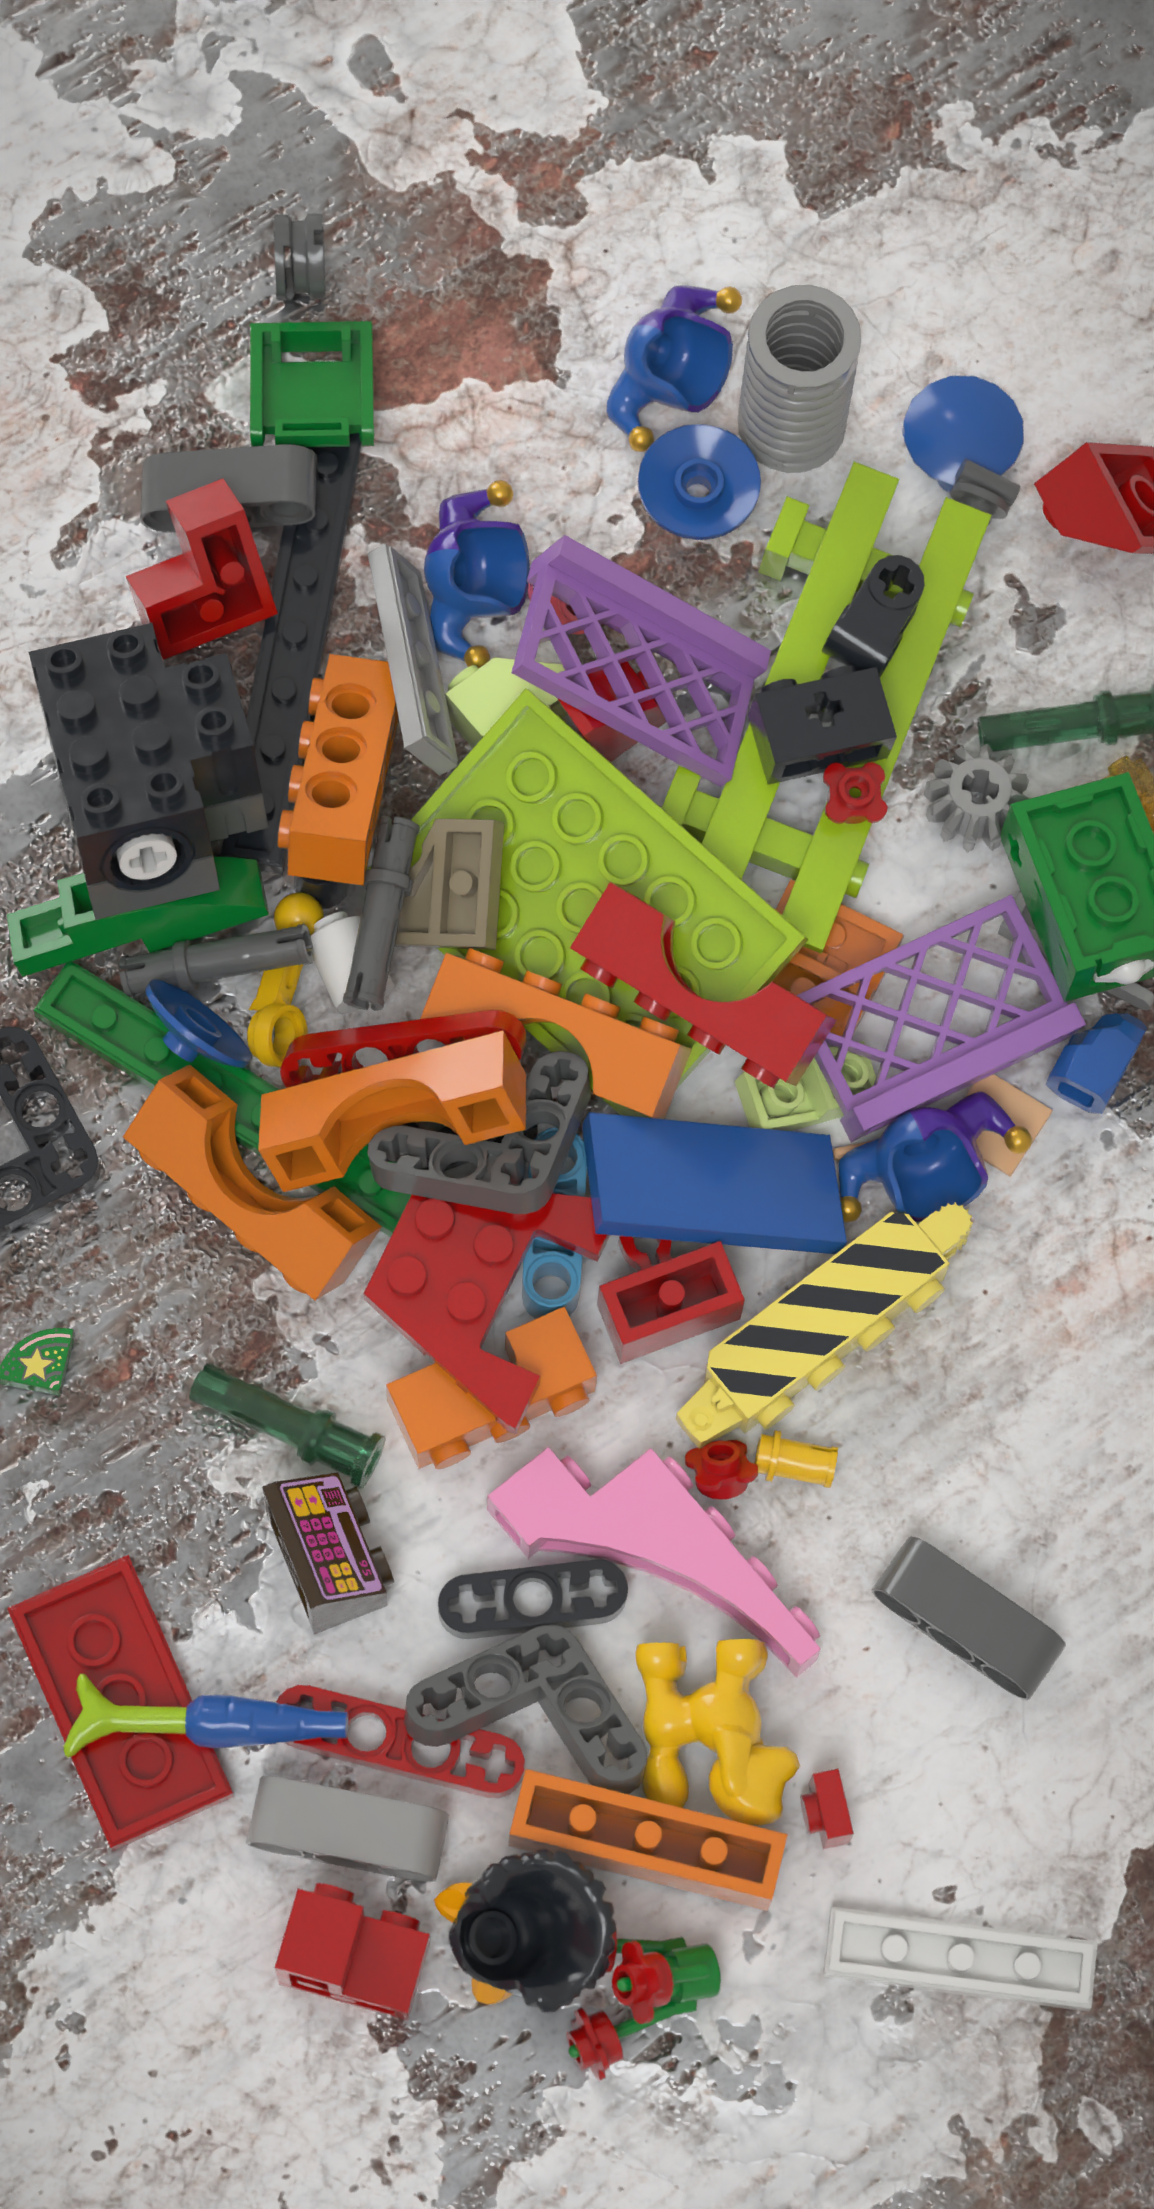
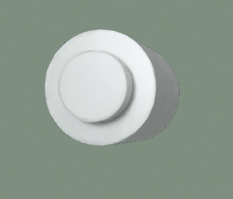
M343 911L330 914L314 924L315 933L311 935L313 948L308 950L313 953V961L337 1012L346 1014L362 1010L343 1002L361 916L349 917L347 912ZM390 974L388 975L384 998L395 987Z

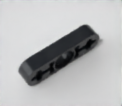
M601 1559L465 1574L451 1579L442 1588L438 1598V1615L446 1631L461 1639L525 1633L535 1627L546 1624L559 1625L563 1628L603 1624L615 1619L624 1609L628 1594V1584L624 1573L617 1565ZM602 1576L604 1586H615L617 1593L607 1596L605 1607H594L591 1597L571 1598L570 1605L573 1612L561 1613L563 1593L558 1579L570 1578L569 1592L587 1589L590 1577ZM528 1582H537L544 1585L552 1596L550 1608L544 1614L536 1617L526 1616L518 1611L513 1597L521 1585ZM505 1586L503 1607L508 1620H495L496 1607L477 1610L476 1621L471 1623H464L460 1612L449 1611V1606L459 1603L460 1592L472 1591L473 1599L477 1602L494 1601L495 1592L492 1587Z

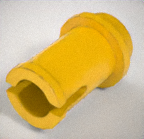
M774 1430L773 1436L760 1434L754 1463L758 1466V1473L765 1474V1481L772 1482L774 1476L831 1488L837 1463L838 1447H826L781 1438V1431Z

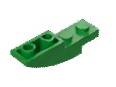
M214 857L220 890L97 920L94 917L84 874L81 873L57 880L58 898L6 914L13 963L21 976L24 977L139 939L143 940L149 953L171 947L177 941H190L267 916L269 911L260 866L257 860Z

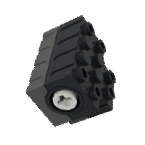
M152 623L28 652L95 920L220 890L211 842L229 838L228 835L244 831L250 833L269 828L254 746L227 653L208 657L205 660L194 661L188 665L187 663H182L164 668Z

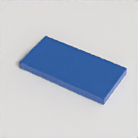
M592 1112L588 1113L582 1124L595 1234L709 1244L721 1241L722 1245L836 1254L847 1243L830 1135Z

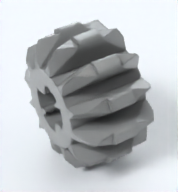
M988 743L981 747L978 758H973L970 752L961 745L960 748L955 750L954 763L944 759L938 760L933 771L936 779L927 781L924 790V796L933 802L927 808L926 817L928 822H945L940 834L943 842L953 839L957 834L965 836L963 848L967 853L974 849L977 838H982L992 851L998 848L1001 842V831L1010 804L1029 799V797L1022 794L1027 789L1029 783L1027 774H1010L1015 761L1012 758V754L1002 757L998 762L991 760L992 750ZM971 792L982 793L984 804L973 803Z

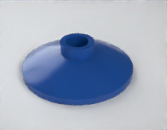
M705 424L681 426L660 436L646 451L638 473L639 496L648 515L669 533L692 540L718 538L740 527L752 514L757 504L761 487L758 463L748 446L729 431ZM699 484L705 486L709 494L705 497H694L687 492V489L692 485Z
M153 979L148 983L145 992L150 1004L159 1019L169 1030L163 1037V1041L176 1055L188 1062H193L200 1054L215 1062L238 1068H245L250 1063L252 1054L248 1046L210 1008L192 995L165 981Z

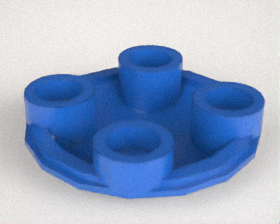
M949 376L928 384L912 399L902 426L904 443L913 462L930 478L937 480L939 486L947 492H951L956 482L955 476L965 459L1002 476L1015 464L1024 443L1023 419L1014 400L996 384L976 376Z

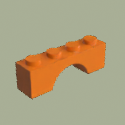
M468 948L465 959L449 953L445 954L420 1019L487 1010H502L514 1015L521 1021L523 1026L541 1022L560 1025L580 1042L588 1056L593 1076V1094L647 1116L665 1119L692 1048L675 1042L679 1033L678 1029L645 1016L639 1028L617 1019L621 1007L586 993L581 1005L558 996L563 984L528 970L521 982L500 973L505 961L472 948Z
M499 1031L262 1094L258 1151L284 1193L344 1177L349 1165L360 1150L372 1140L374 1135L389 1127L412 1122H436L448 1126L455 1131L464 1145L526 1130V1073L504 1031Z
M191 1065L160 1079L123 1135V1138L139 1151L143 1161L152 1168L167 1174L186 1191L192 1203L205 1211L211 1212L234 1232L236 1239L244 1247L259 1253L282 1272L285 1281L295 1290L309 1295L316 1301L342 1285L382 1226L334 1186L318 1195L307 1198L287 1197L270 1190L253 1176L238 1150L235 1136V1118L238 1105Z

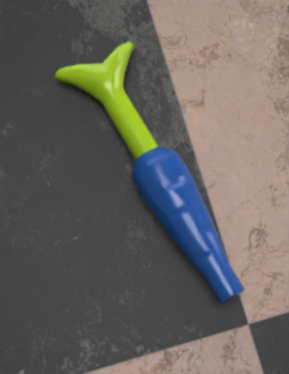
M82 1673L78 1676L76 1691L83 1710L69 1732L64 1744V1754L67 1758H70L87 1744L113 1732L186 1734L195 1745L207 1748L270 1745L313 1738H347L348 1712L317 1711L278 1702L231 1695H201L189 1703L187 1707L119 1706L106 1699L90 1679Z

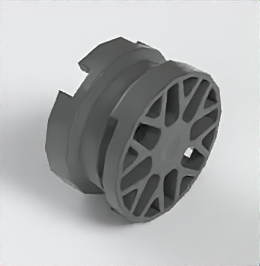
M289 214L274 215L277 301L293 300L295 294H308L311 300L326 299L323 214H307L305 220L293 221ZM285 247H290L291 267H286Z

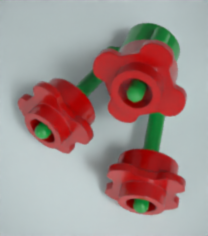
M616 1928V1932L611 1935L616 1942L615 1950L608 1956L610 1965L606 1973L612 1972L616 1954H622L621 1964L613 1971L611 1980L612 1990L621 2004L628 2005L631 2008L633 2017L613 2026L603 2010L587 2015L583 2008L575 2010L576 2018L571 2020L573 2030L566 2032V2039L569 2046L568 2053L574 2058L579 2068L584 2070L590 2067L598 2081L605 2079L604 2071L609 2069L610 2065L623 2060L620 2039L674 2015L695 2012L697 2010V2000L716 1997L720 1991V1969L715 1952L709 1944L687 1946L683 1937L662 1941L617 1938Z

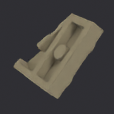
M436 819L422 844V854L419 861L410 867L409 880H413L414 883L411 895L404 898L394 947L496 950L504 835L503 822L474 819Z

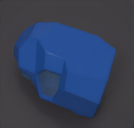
M1128 1013L1103 1015L1091 1029L1071 1036L1054 1065L1046 1086L1059 1098L1084 1111L1102 1114L1137 1051L1147 1027L1141 1020Z

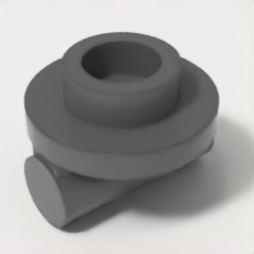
M965 459L955 476L956 482L952 487L950 496L957 502L991 514L992 516L988 523L990 524L992 518L1005 519L1021 486Z

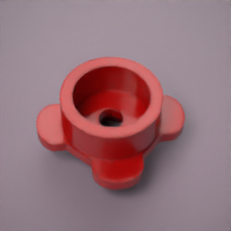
M868 762L860 768H846L841 763L829 765L823 774V782L829 787L825 814L828 819L837 824H858L866 820L870 823L881 821L888 809L886 802L881 799V784L885 780L883 768L874 762ZM857 788L860 790L861 796L854 798L850 795L849 790Z
M738 1440L714 1441L708 1443L703 1448H693L685 1454V1465L688 1468L694 1469L696 1473L695 1484L698 1491L711 1499L725 1500L737 1497L747 1489L748 1483L754 1481L758 1476V1466L755 1463L749 1462L746 1457V1444Z

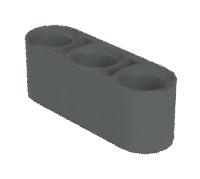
M269 445L167 452L146 457L142 464L140 521L145 527L154 531L176 533L165 501L222 478L244 508L250 528L302 524L315 517L317 455L312 450L303 446Z
M910 1536L907 1538L872 1588L874 1596L892 1612L1001 1688L1024 1700L1031 1698L1066 1647L1064 1640L1045 1623L937 1548L917 1537Z

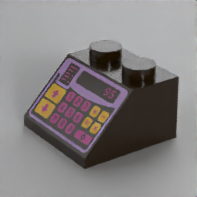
M338 1472L276 1481L262 1486L267 1517L314 1635L388 1606L385 1586L395 1583L381 1546L371 1550L368 1548L360 1527L369 1524L370 1519L357 1486L345 1490Z

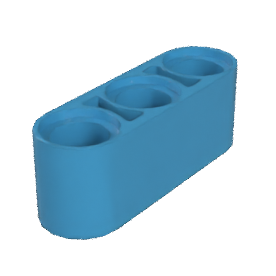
M557 1127L548 1128L539 1133L534 1140L542 1141L549 1139L559 1129ZM576 1134L568 1153V1157L572 1159L575 1166L571 1171L560 1174L553 1194L585 1197L587 1171L585 1146L581 1137ZM530 1163L528 1167V1178H532ZM542 1237L533 1239L523 1260L522 1277L523 1305L530 1316L537 1319L564 1306L569 1317L577 1308L580 1296L582 1255ZM544 1276H556L565 1281L569 1290L562 1297L550 1300L537 1294L533 1286L537 1280Z

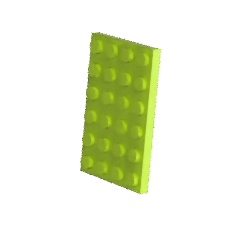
M527 688L523 690L411 819V821L419 825L420 829L416 837L410 867L419 861L422 854V844L436 819L496 820L504 823L496 950H474L505 961L500 973L521 982L528 970L563 984L558 996L581 1005L586 993L621 1007L617 1019L638 1028L645 1016L678 1029L679 1033L675 1042L692 1048L677 1088L711 1051L687 1036L693 1024L671 1012L665 1022L633 1002L639 993L638 990L619 978L613 988L593 978L580 969L586 958L570 949L608 884L611 882L675 920L673 954L676 966L686 984L696 994L706 1000L732 1002L756 994L775 979L809 940ZM437 948L444 955L449 953L465 959L468 949ZM546 1022L523 1026L551 1053L566 1051L579 1055L586 1062L590 1085L593 1090L592 1069L588 1056L580 1042L568 1030L555 1023ZM602 1098L619 1115L652 1118Z

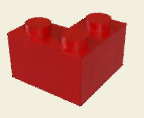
M222 478L165 501L183 554L125 576L142 625L148 623L153 625L162 659H167L277 615L278 612L245 510L225 480Z
M316 1883L313 1892L298 1888L274 1967L279 1985L408 2021L430 1946V1934L418 1931L421 1921L404 1914L386 1910L382 1911L380 1920L367 1917L364 1914V1906L353 1902L355 1894L337 1886Z

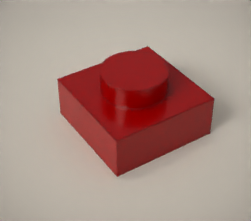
M839 1768L812 1774L808 1784L810 1793L800 1795L803 1818L808 1834L819 1832L823 1849L849 1844L854 1832Z

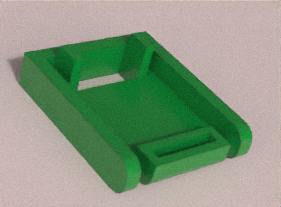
M372 321L250 323L251 447L264 446L265 435H275V445L350 447V433H359L362 446H374ZM342 351V361L282 362L283 352Z

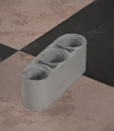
M262 1776L258 1785L246 1843L254 1848L272 1853L409 1880L435 1882L437 1880L449 1814L425 1805L293 1779Z

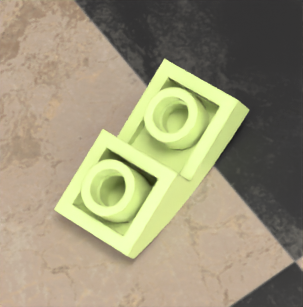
M830 1047L834 1058H836L838 1047ZM847 1051L841 1072L852 1094L855 1095L874 1086L876 1075L870 1059ZM815 1058L811 1061L797 1086L779 1079L773 1089L746 1072H743L734 1081L751 1128L794 1131L844 1116Z

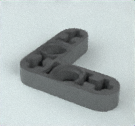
M566 1051L549 1053L537 1060L526 1081V1130L504 1135L501 1143L483 1140L464 1145L457 1135L408 1126H393L381 1130L374 1135L368 1146V1157L374 1181L382 1188L394 1192L513 1214H528L539 1210L547 1204L552 1196L590 1100L591 1085L586 1062L579 1055ZM562 1079H567L561 1084L557 1094L558 1103L554 1102L551 1087H557ZM540 1123L551 1124L559 1129L554 1136L542 1141L532 1140L524 1135L529 1128ZM398 1159L397 1163H389V1162H388V1161H390V1162L396 1161V1160ZM458 1161H468L477 1166L472 1174L460 1179L450 1178L443 1174L447 1166ZM524 1161L529 1162L532 1178H525L521 1186L511 1185L518 1184L522 1180L526 1170Z
M546 1624L535 1627L432 1675L414 1685L406 1697L404 1724L407 1733L415 1741L425 1746L438 1747L449 1744L538 1702L591 1785L624 1794H631L639 1788L644 1779L647 1763V1750L644 1742L578 1639L570 1630L559 1625ZM546 1650L552 1657L562 1654L561 1666L554 1667L549 1660L538 1663L539 1651ZM529 1669L528 1682L526 1683L524 1682L522 1672ZM498 1673L509 1681L511 1689L501 1697L491 1698L480 1694L475 1688L474 1682L482 1674ZM457 1688H460L463 1698L456 1701ZM579 1697L588 1698L600 1707L601 1714L594 1721L587 1723L577 1722L566 1714L564 1707L572 1699ZM431 1703L436 1710L447 1708L446 1719L438 1722L437 1718L432 1714L423 1717L424 1705ZM607 1732L606 1746L613 1757L617 1760L629 1758L627 1771L621 1772L616 1765L604 1767L606 1749L600 1738L606 1735Z

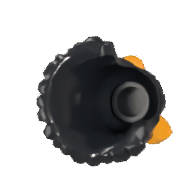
M548 1849L537 1850L535 1854L523 1853L520 1856L516 1854L506 1856L499 1863H491L482 1873V1876L474 1883H454L440 1892L434 1899L440 1914L453 1923L448 1935L451 1950L463 1972L472 1977V1992L475 1999L484 2004L500 2003L514 1994L523 1997L527 2006H537L543 2013L557 2012L561 2006H569L574 1998L579 1997L581 1990L594 1989L596 1987L597 1980L604 1977L610 1965L608 1956L615 1950L616 1942L611 1936L616 1932V1922L612 1918L615 1911L612 1902H606L602 1899L606 1891L605 1885L602 1881L594 1879V1873L591 1870H585L581 1862H573L568 1854L560 1851L553 1854Z

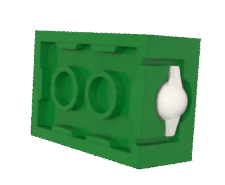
M1130 773L1115 775L1010 804L1001 831V842L1063 1001L1075 1000L1154 978V833Z

